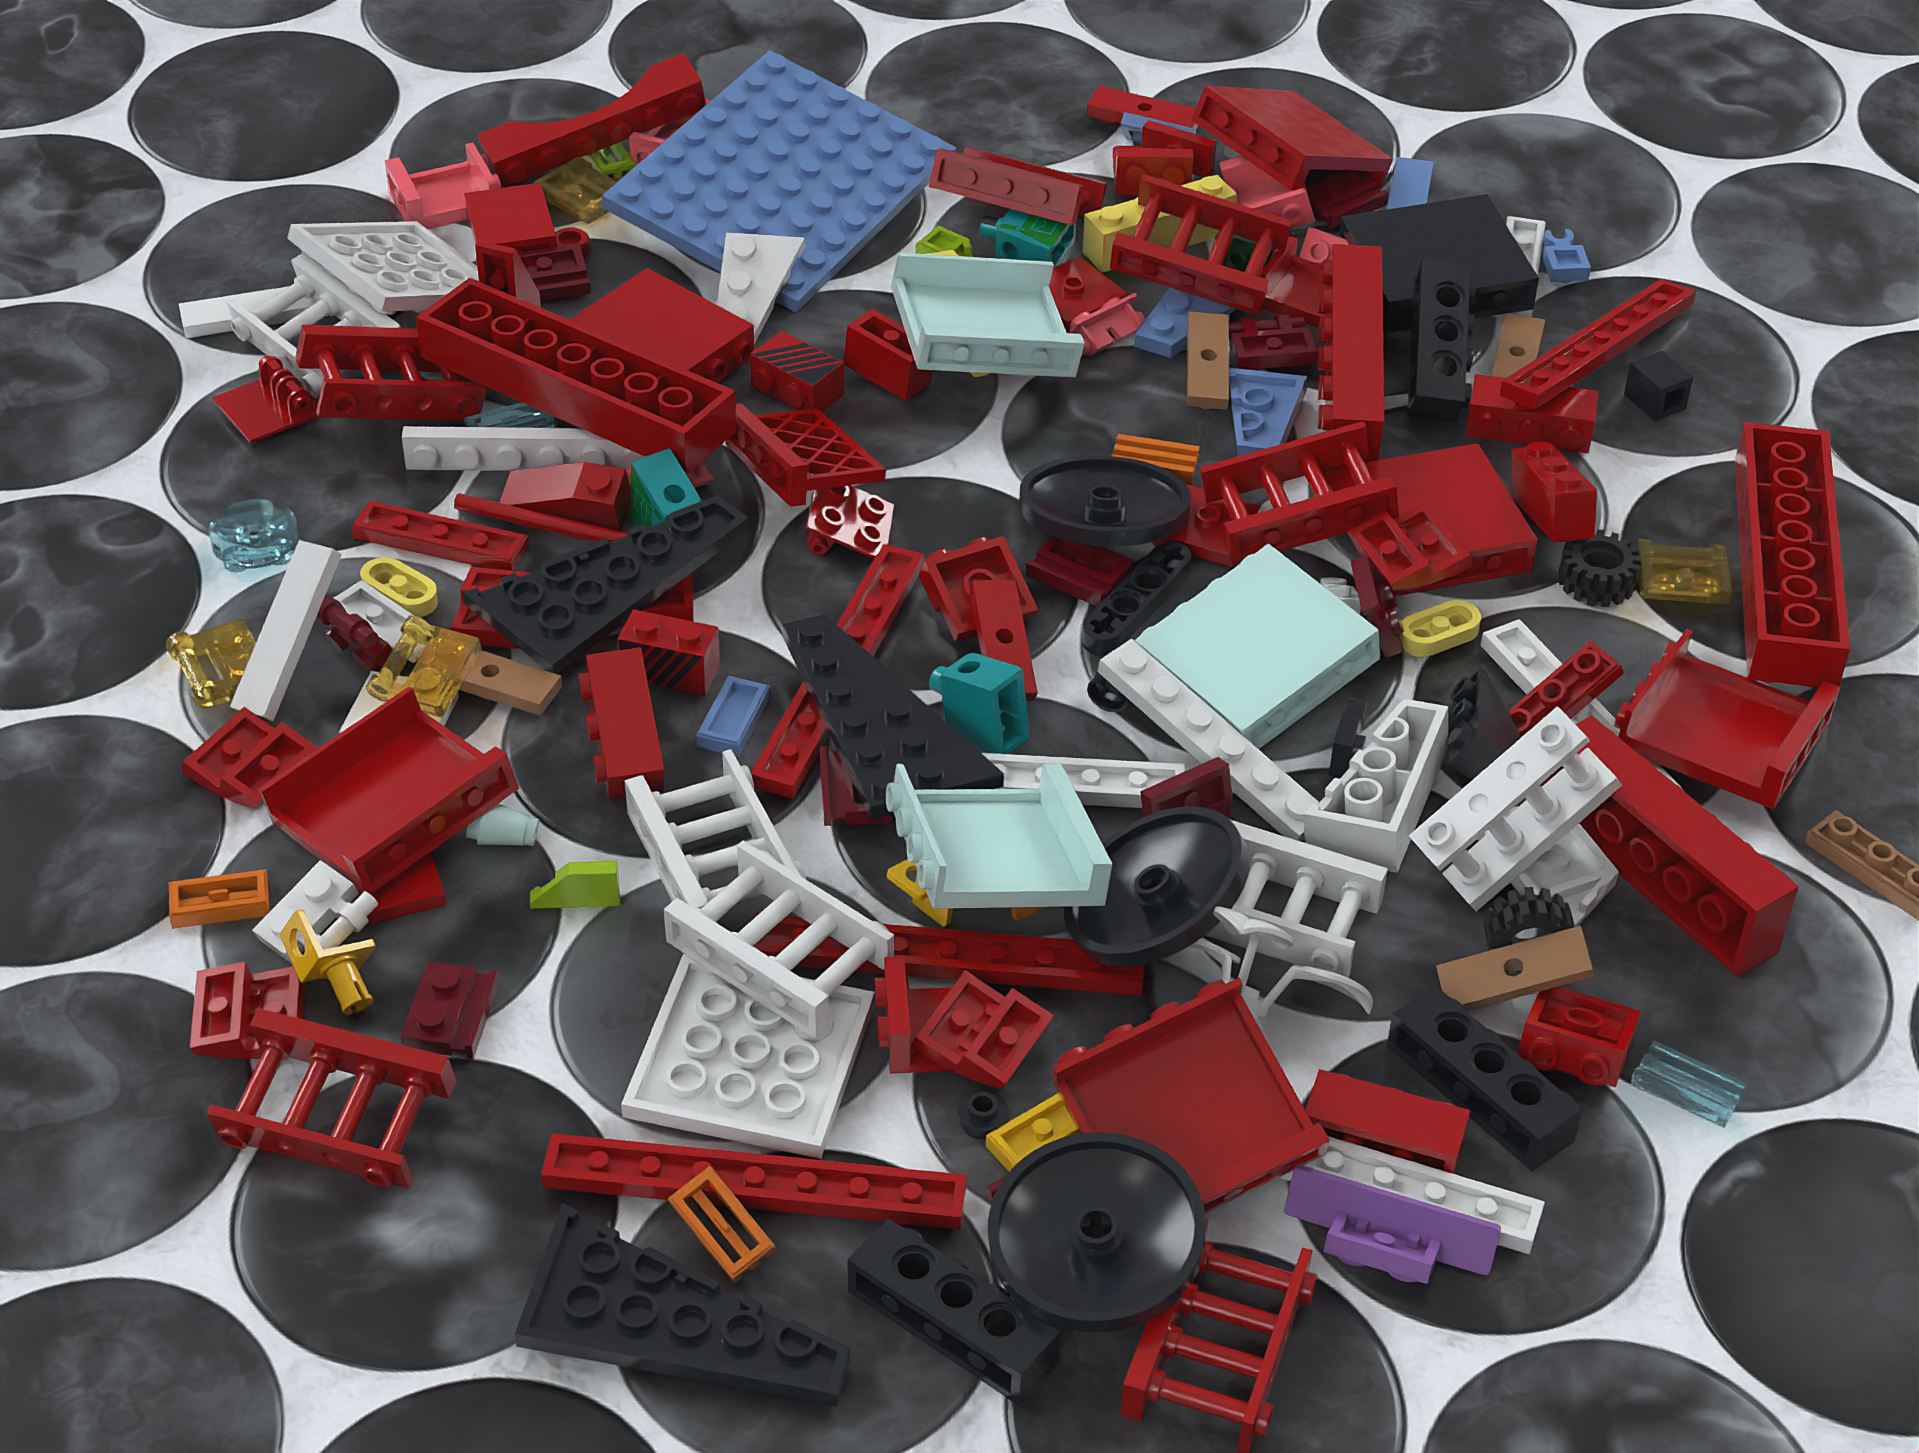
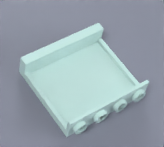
M898 253L891 288L917 369L1076 377L1085 343L1081 334L1067 333L1049 289L1054 267L1053 262Z
M1267 544L1255 554L1245 557L1237 567L1223 577L1213 580L1205 590L1188 602L1180 604L1173 613L1155 626L1145 629L1134 640L1258 749L1380 659L1379 630L1270 544Z
M1061 763L1043 764L1039 789L914 790L904 765L896 764L894 783H888L886 788V806L889 812H894L897 834L899 837H904L906 841L908 861L915 863L919 887L926 890L933 909L1105 906L1112 862Z

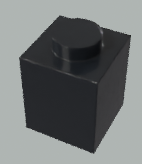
M1660 351L1630 363L1624 395L1653 421H1657L1687 408L1693 376L1665 352Z

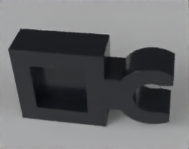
M1353 697L1348 699L1345 712L1342 714L1333 741L1329 768L1330 776L1341 778L1350 768V760L1359 749L1364 751L1366 736L1359 734H1361L1365 718L1363 716L1367 700Z

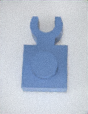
M1565 229L1562 239L1553 237L1550 230H1545L1542 244L1544 249L1542 260L1550 282L1570 283L1572 281L1589 280L1590 263L1583 245H1572L1574 234L1570 229Z

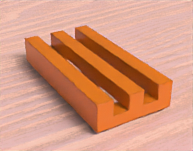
M1118 434L1111 456L1140 460L1159 466L1175 474L1184 483L1192 484L1199 459L1200 446Z
M267 869L168 882L169 917L172 929L265 917L271 911Z
M711 1166L668 1198L670 1205L733 1284L743 1278L742 1274L748 1269L753 1270L757 1267L763 1257H769L776 1252V1247ZM708 1183L758 1244L751 1251L702 1192L701 1188ZM689 1197L695 1200L741 1259L736 1263L732 1262L684 1202Z

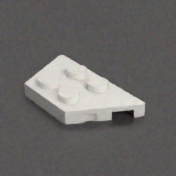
M1519 806L1513 807L1503 818L1508 817ZM1578 823L1510 883L1520 895H1525L1524 887H1533L1535 895H1539L1541 888L1550 889L1551 898L1558 893L1563 897L1564 903L1568 902L1574 925L1577 927L1616 885L1619 871L1581 824ZM1489 830L1483 833L1477 840L1480 841L1489 833Z

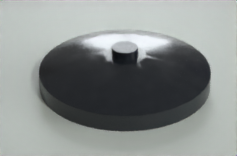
M1095 455L1059 459L1033 469L1023 478L1020 484L1019 509L1023 517L1032 526L1048 535L1079 544L1120 547L1155 542L1178 532L1187 523L1190 515V490L1179 477L1159 466L1130 458Z
M1196 806L1177 807L1140 818L1117 831L1102 843L1112 862L1105 906H1064L1065 925L1081 951L1094 961L1105 965L1119 967L1138 966L1172 956L1197 942L1219 924L1220 920L1213 914L1215 907L1233 908L1248 878L1250 857L1247 845L1229 818L1209 808Z
M1104 1132L1082 1133L1063 1137L1049 1142L1025 1156L1010 1170L999 1185L988 1217V1240L991 1259L995 1272L1006 1291L1019 1305L1034 1316L1050 1324L1076 1331L1108 1332L1129 1328L1146 1322L1171 1307L1186 1292L1195 1279L1202 1264L1206 1246V1220L1203 1202L1194 1181L1186 1170L1169 1154L1148 1142L1127 1135Z

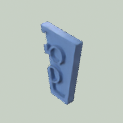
M1169 288L1135 333L1134 347L1171 358L1187 348V319L1189 311L1227 314L1230 320V314L1237 309Z
M1229 368V391L1237 457L1287 442L1307 391V376Z

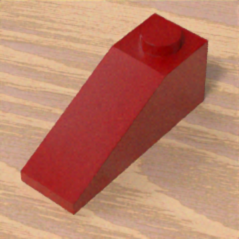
M478 240L475 244L479 282L541 308L539 291L517 250Z
M588 462L510 471L500 503L622 531L630 506V484L626 469Z

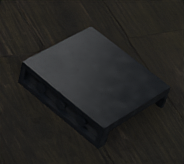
M1488 194L1341 217L1339 237L1346 239L1349 245L1382 247L1384 333L1411 329L1414 277L1423 257L1471 264L1470 280L1476 281V291L1473 303L1469 304V314H1474L1475 319L1534 309L1539 277Z

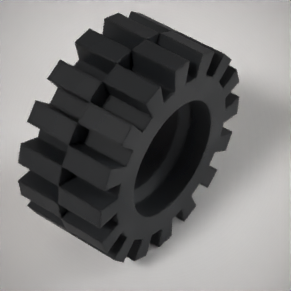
M1597 530L1595 538L1566 541L1558 572L1559 585H1564L1563 591L1567 595L1574 592V600L1580 602L1582 598L1588 599L1587 605L1594 606L1595 601H1601L1602 607H1609L1611 600L1616 605L1623 603L1624 598L1629 600L1632 597L1633 591L1635 592L1642 558L1638 556L1639 549L1637 546L1631 547L1632 541L1627 538L1619 541V534L1612 532L1611 536L1608 537L1604 536L1605 530Z
M1524 887L1525 895L1518 896L1516 889L1508 892L1509 900L1507 902L1501 897L1497 898L1494 901L1495 909L1489 907L1485 913L1487 920H1483L1488 951L1575 927L1568 902L1564 903L1563 897L1558 893L1551 898L1550 889L1541 888L1539 895H1535L1533 887ZM1526 929H1546L1544 933L1533 938L1514 937Z

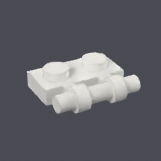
M320 860L252 931L262 943L292 964L280 938V932L295 911L304 910L322 950L338 947L353 931L358 933L369 922L367 916L378 906V902L372 895L364 891L351 904L353 899L359 894L355 885ZM335 918H337V920L326 930V932L322 936H320V934L325 930V928ZM297 930L296 942L299 951L302 953L305 950L303 935Z

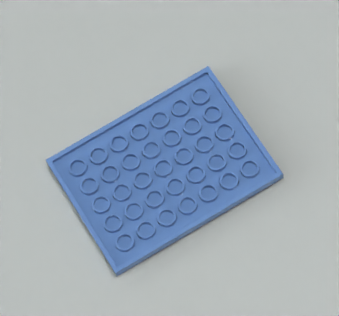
M769 50L602 195L601 208L719 272L722 269L726 232L805 238V248L801 256L795 260L786 285H782L775 299V302L796 313L929 184L936 150L942 148L955 152L956 147L883 110L876 104L860 98L845 88L816 75L814 72L791 62L782 55Z

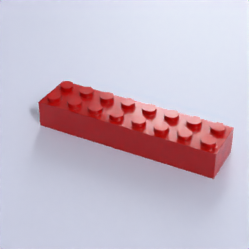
M470 277L416 316L421 358L642 456L647 457L670 448L685 474L689 473L737 432L736 396L734 390Z
M1744 422L1734 465L1747 679L1766 683L1801 685L1811 688H1819L1823 681L1840 686L1850 652L1829 431Z

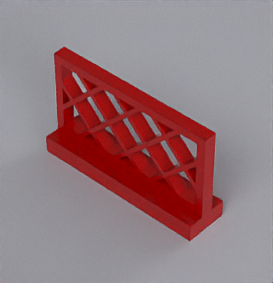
M736 404L737 432L728 438L725 444L790 507L806 505V494L810 490L885 481L886 469L818 408L754 415L743 404Z

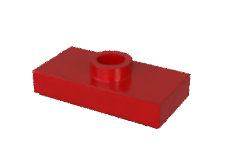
M1150 120L1142 126L1141 148L1193 149L1192 174L1208 177L1214 173L1217 140Z

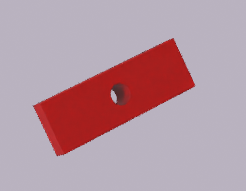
M1099 86L1087 103L1086 115L1098 118L1101 122L1107 124H1121L1124 112L1194 128L1195 131L1199 126L1191 120L1196 109L1194 107Z
M972 580L969 592L981 654L1022 668L1026 701H1034L1038 691L1015 580Z
M1592 640L1587 642L1508 710L1521 737L1557 706L1571 720L1624 674L1622 666Z

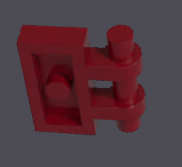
M1277 314L1274 316V319L1254 320L1253 317H1240L1239 322H1229V346L1237 369L1259 370L1261 368L1298 367L1300 365L1317 364L1318 350L1309 327H1305L1304 317L1289 318L1288 314Z
M325 595L316 619L322 622L326 629L323 636L327 642L341 653L348 649L353 653L352 656L355 661L369 673L377 670L381 673L396 675L403 666L389 643L374 632L368 621L358 614H348L338 600L330 595Z

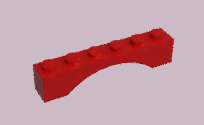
M682 53L650 66L643 77L627 93L611 104L592 113L555 122L528 123L509 121L477 134L482 154L487 156L491 174H497L501 187L505 188L627 140L633 132L642 134L700 111L706 106L703 85L688 58Z

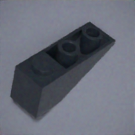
M1481 666L1470 679L1463 677L1454 687L1450 696L1452 712L1449 717L1451 722V733L1448 738V744L1450 745L1449 765L1471 780L1477 777L1521 738L1487 671Z

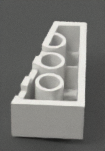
M1402 699L1373 733V741L1364 751L1359 749L1351 758L1350 768L1340 779L1334 778L1326 787L1325 797L1318 805L1312 804L1304 813L1305 843L1388 868V871L1397 873L1411 840L1409 835L1417 826L1448 750V706Z

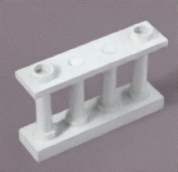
M300 254L291 260L297 276L294 278V284L252 312H249L234 299L229 301L227 305L233 318L230 321V326L236 336L242 341L248 340L267 356L279 358L283 368L288 369L303 384L304 388L309 391L313 398H317L320 396L324 378L321 369L298 368L295 360L297 348L288 342L300 334L302 325H313L327 315L330 317L335 315L341 321L334 326L401 328V326L386 314L375 311L371 303L362 296L351 292L348 289V285L339 278L326 273L325 268L314 259ZM303 297L307 299L312 297L318 301L275 331L265 324V322ZM339 370V371H340V374H341V376H342L343 374H345V373L348 372L349 370Z
M1558 706L1409 835L1439 871L1450 862L1453 863L1442 874L1476 912L1622 786L1618 778L1588 747L1578 755L1577 752L1590 740ZM1563 766V769L1561 771H1559L1542 787L1540 786V784L1543 781H1545L1551 774H1553L1558 768ZM1526 798V801L1523 804H1521L1516 810H1514L1508 817H1506L1505 819L1503 818V816L1507 814L1513 807H1515L1520 801ZM1489 830V833L1468 851L1466 850L1468 846Z
M731 749L722 752V777L660 795L658 791L651 792L643 775L625 780L627 813L671 900L674 901L676 898H679L692 908H703L725 888L722 887L712 891L708 887L701 889L698 883L699 876L738 865L737 845L693 858L691 854L684 856L682 844L745 825L754 839L747 843L760 851L763 850L770 853L777 862L806 879L801 862L798 859L792 861L754 792V783L749 768L746 765L740 766ZM727 794L730 795L736 806V809L676 826L674 822L668 824L665 819L667 812ZM754 888L739 902L765 894Z
M1232 821L1244 839L1250 857V868L1246 884L1232 910L1246 915L1249 919H1259L1273 924L1295 939L1293 946H1287L1260 936L1256 952L1299 966L1319 968L1349 978L1356 941L1346 939L1347 934L1359 909L1377 914L1383 901L1388 868ZM1267 880L1294 888L1281 918L1253 909ZM1313 894L1340 902L1327 932L1299 924ZM1222 921L1205 935L1246 949L1250 939L1249 933L1241 935L1236 927L1225 924Z
M743 840L737 845L739 876L703 908H692L679 898H676L664 908L666 941L817 1040L830 1028L828 995L866 960L884 970V957H894V935L880 922L871 921L777 862L770 853L763 850L760 851ZM754 888L774 900L738 933L730 932L716 923ZM791 912L812 924L776 957H768L753 947ZM828 936L849 948L814 982L805 981L791 972L800 961Z

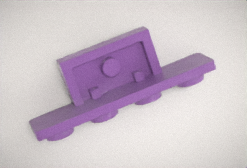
M1297 1165L1293 1171L1284 1209L1285 1214L1330 1228L1323 1252L1337 1256L1340 1261L1348 1265H1367L1389 1272L1392 1277L1404 1282L1419 1281L1428 1284L1436 1261L1478 1274L1488 1275L1492 1268L1501 1233V1227L1496 1223L1303 1165Z

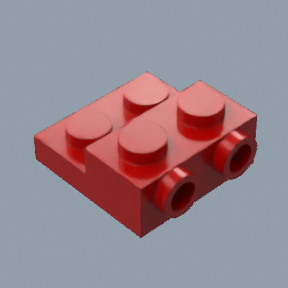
M1004 536L990 540L986 537L978 538L967 544L966 547L950 552L948 549H941L933 552L923 561L919 578L935 613L942 612L955 642L978 635L969 592L972 580H1015L1023 621L1035 618L1038 612L1036 603Z
M1561 987L1540 991L1526 1019L1517 1054L1524 1060L1530 1061L1537 1069L1544 1071L1559 1070L1576 1075L1580 1080L1590 1085L1616 1087L1625 1064L1629 1046L1637 1028L1641 1011Z

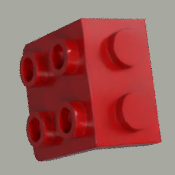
M1121 145L1113 148L1115 195L1139 196L1140 182L1143 174L1165 179L1180 186L1192 182L1193 149L1141 148V146Z
M904 956L884 957V978H875L876 1008H885V1016L877 1017L879 1047H888L890 1074L951 1071L923 1056L910 1046L952 987L907 989Z

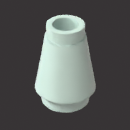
M498 803L467 826L466 838L477 840V845L534 846L539 819Z

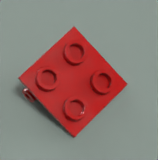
M264 356L259 361V380L212 397L215 404L250 444L318 417L316 414L318 403L288 369H283L281 360L275 356Z
M851 485L813 490L806 530L810 531L807 536L806 545L814 555H823L836 542L875 559L882 545H888L894 504Z

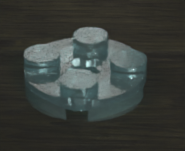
M250 499L231 504L224 509V517L219 519L217 523L214 518L209 525V538L214 555L223 561L226 570L234 573L242 572L246 569L287 564L293 556V549L299 539L297 522L293 512L285 507V512L274 508L273 501L266 499ZM251 532H258L257 535H249Z

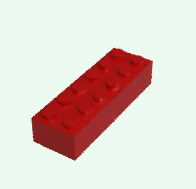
M1333 244L1331 260H1324L1322 269V284L1328 286L1319 291L1318 314H1325V317L1319 318L1318 342H1325V346H1319L1318 371H1325V375H1319L1318 400H1325V405L1319 404L1317 428L1326 432L1364 421L1367 427L1369 458L1363 459L1364 463L1377 461L1384 427L1382 247Z
M1590 716L1575 724L1590 740L1577 752L1578 755L1588 747L1622 784L1617 791L1580 822L1581 826L1619 871L1618 874L1737 977L1780 951L1799 886L1596 718ZM1561 766L1553 774H1551L1545 781L1541 783L1540 786L1542 787L1559 771H1561L1563 769V766Z

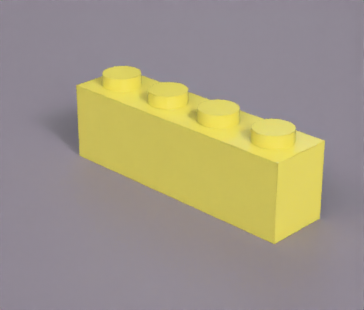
M1218 175L1204 177L1201 180L1181 185L1237 203V193ZM1138 197L1134 200L1114 206H1107L1084 214L1082 252L1101 273L1113 270L1110 269L1112 245L1117 233L1129 236L1134 234L1145 208L1138 205ZM1160 212L1147 242L1170 248L1182 218ZM1197 223L1188 246L1214 239L1219 230Z

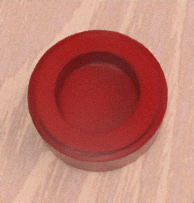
M568 227L555 232L557 246L579 243L583 258L590 253L589 235L579 228Z

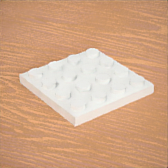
M417 221L291 224L287 239L299 247L303 255L317 261L325 268L326 273L339 278L348 285V289L351 292L362 296L372 304V308L375 311L383 314L392 315L396 311L408 310L422 313L469 277L479 281L478 270L475 264Z
M683 954L621 1103L622 1117L821 1159L875 1006V992L839 985L828 995L830 1028L816 1040L699 962ZM802 978L805 981H815L812 979Z

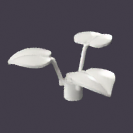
M1215 907L1213 914L1216 918L1225 924L1236 927L1241 935L1250 934L1238 978L1243 983L1241 995L1254 1019H1256V1016L1265 1019L1268 1008L1294 979L1311 980L1334 988L1357 1001L1367 1014H1370L1373 1007V998L1365 987L1346 976L1310 966L1293 965L1261 1003L1257 1001L1260 992L1246 986L1260 936L1287 946H1293L1295 939L1287 932L1266 921L1249 919L1238 911L1224 907ZM1204 938L1189 946V948L1206 951L1222 965L1221 980H1224L1225 984L1230 982L1231 963L1239 964L1241 958Z

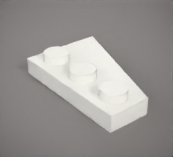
M726 232L717 305L754 324V344L774 308V301L782 285H786L791 275V268L795 260L801 256L805 248V238Z

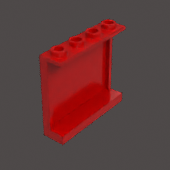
M1205 85L1191 119L1292 191L1302 188L1310 169L1360 171L1378 184L1377 189L1380 190L1393 162V158L1295 91Z
M648 268L569 319L716 383L721 382L729 374L750 361V353L755 350L754 324Z
M1478 443L1365 462L1373 480L1387 476L1392 477L1397 487L1399 516L1427 502L1471 555L1472 567L1428 585L1393 590L1396 596L1532 572L1538 539ZM1347 466L1322 471L1332 492L1356 485ZM1351 539L1360 557L1365 556L1362 553V551L1358 548V546L1354 543V541ZM1370 563L1371 569L1375 570L1381 584H1386L1387 582Z
M1686 629L1676 643L1671 641L1668 643L1661 662L1655 661L1652 664L1646 682L1639 681L1630 703L1623 702L1614 723V727L1620 729L1618 737L1640 756L1649 761L1774 810L1828 726L1841 687L1823 681L1812 699L1807 701L1758 681L1748 680L1747 677L1687 655L1693 631Z
M409 686L260 787L258 791L275 826L316 858L352 882L361 893L366 891L371 895L517 791L519 786L509 758L504 751L495 746L485 754L480 752L423 712L414 689Z
M1240 978L1226 984L1224 980L1211 982L1196 993L1197 998L1180 1006L1178 1002L1163 1005L1150 1015L1151 1020L1135 1028L1131 1024L1122 1025L1109 1032L1104 1037L1105 1042L1089 1050L1085 1046L1076 1047L1063 1054L1057 1060L1059 1064L1053 1066V1084L1080 1134L1095 1132L1122 1134L1143 1140L1163 1150L1174 1158L1194 1181L1200 1193L1205 1214L1293 1171L1297 1165L1304 1166L1324 1156L1330 1141L1320 1122L1314 1125L1311 1122L1241 995L1243 983Z

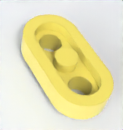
M379 557L368 561L361 568V580L415 617L422 618L436 609L438 597L435 583L430 578L397 559Z
M1451 600L1409 615L1402 620L1405 632L1399 634L1401 647L1413 656L1426 657L1469 642L1479 633L1481 613L1476 606L1469 602Z

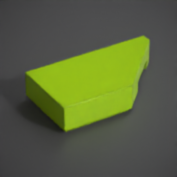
M937 226L916 243L915 254L954 250L958 256L973 257L970 239L941 226Z
M617 861L568 862L555 872L553 880L542 888L538 886L530 891V909L620 906Z

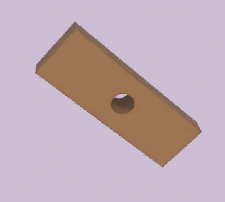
M1189 311L1187 319L1186 406L1199 407L1201 409L1227 410L1229 402V315Z
M1510 313L1505 314L1491 376L1507 378L1537 359L1545 319Z
M443 638L439 640L419 665L420 677L423 679L456 685L458 690L539 716L542 715L562 688L561 675Z
M1837 810L1807 832L1804 844L1919 921V865L1897 851L1891 844L1882 841L1858 825L1852 818L1843 815Z
M1581 926L1436 965L1442 991L1450 998L1459 1001L1466 1011L1595 977ZM1515 971H1522L1517 976H1511Z

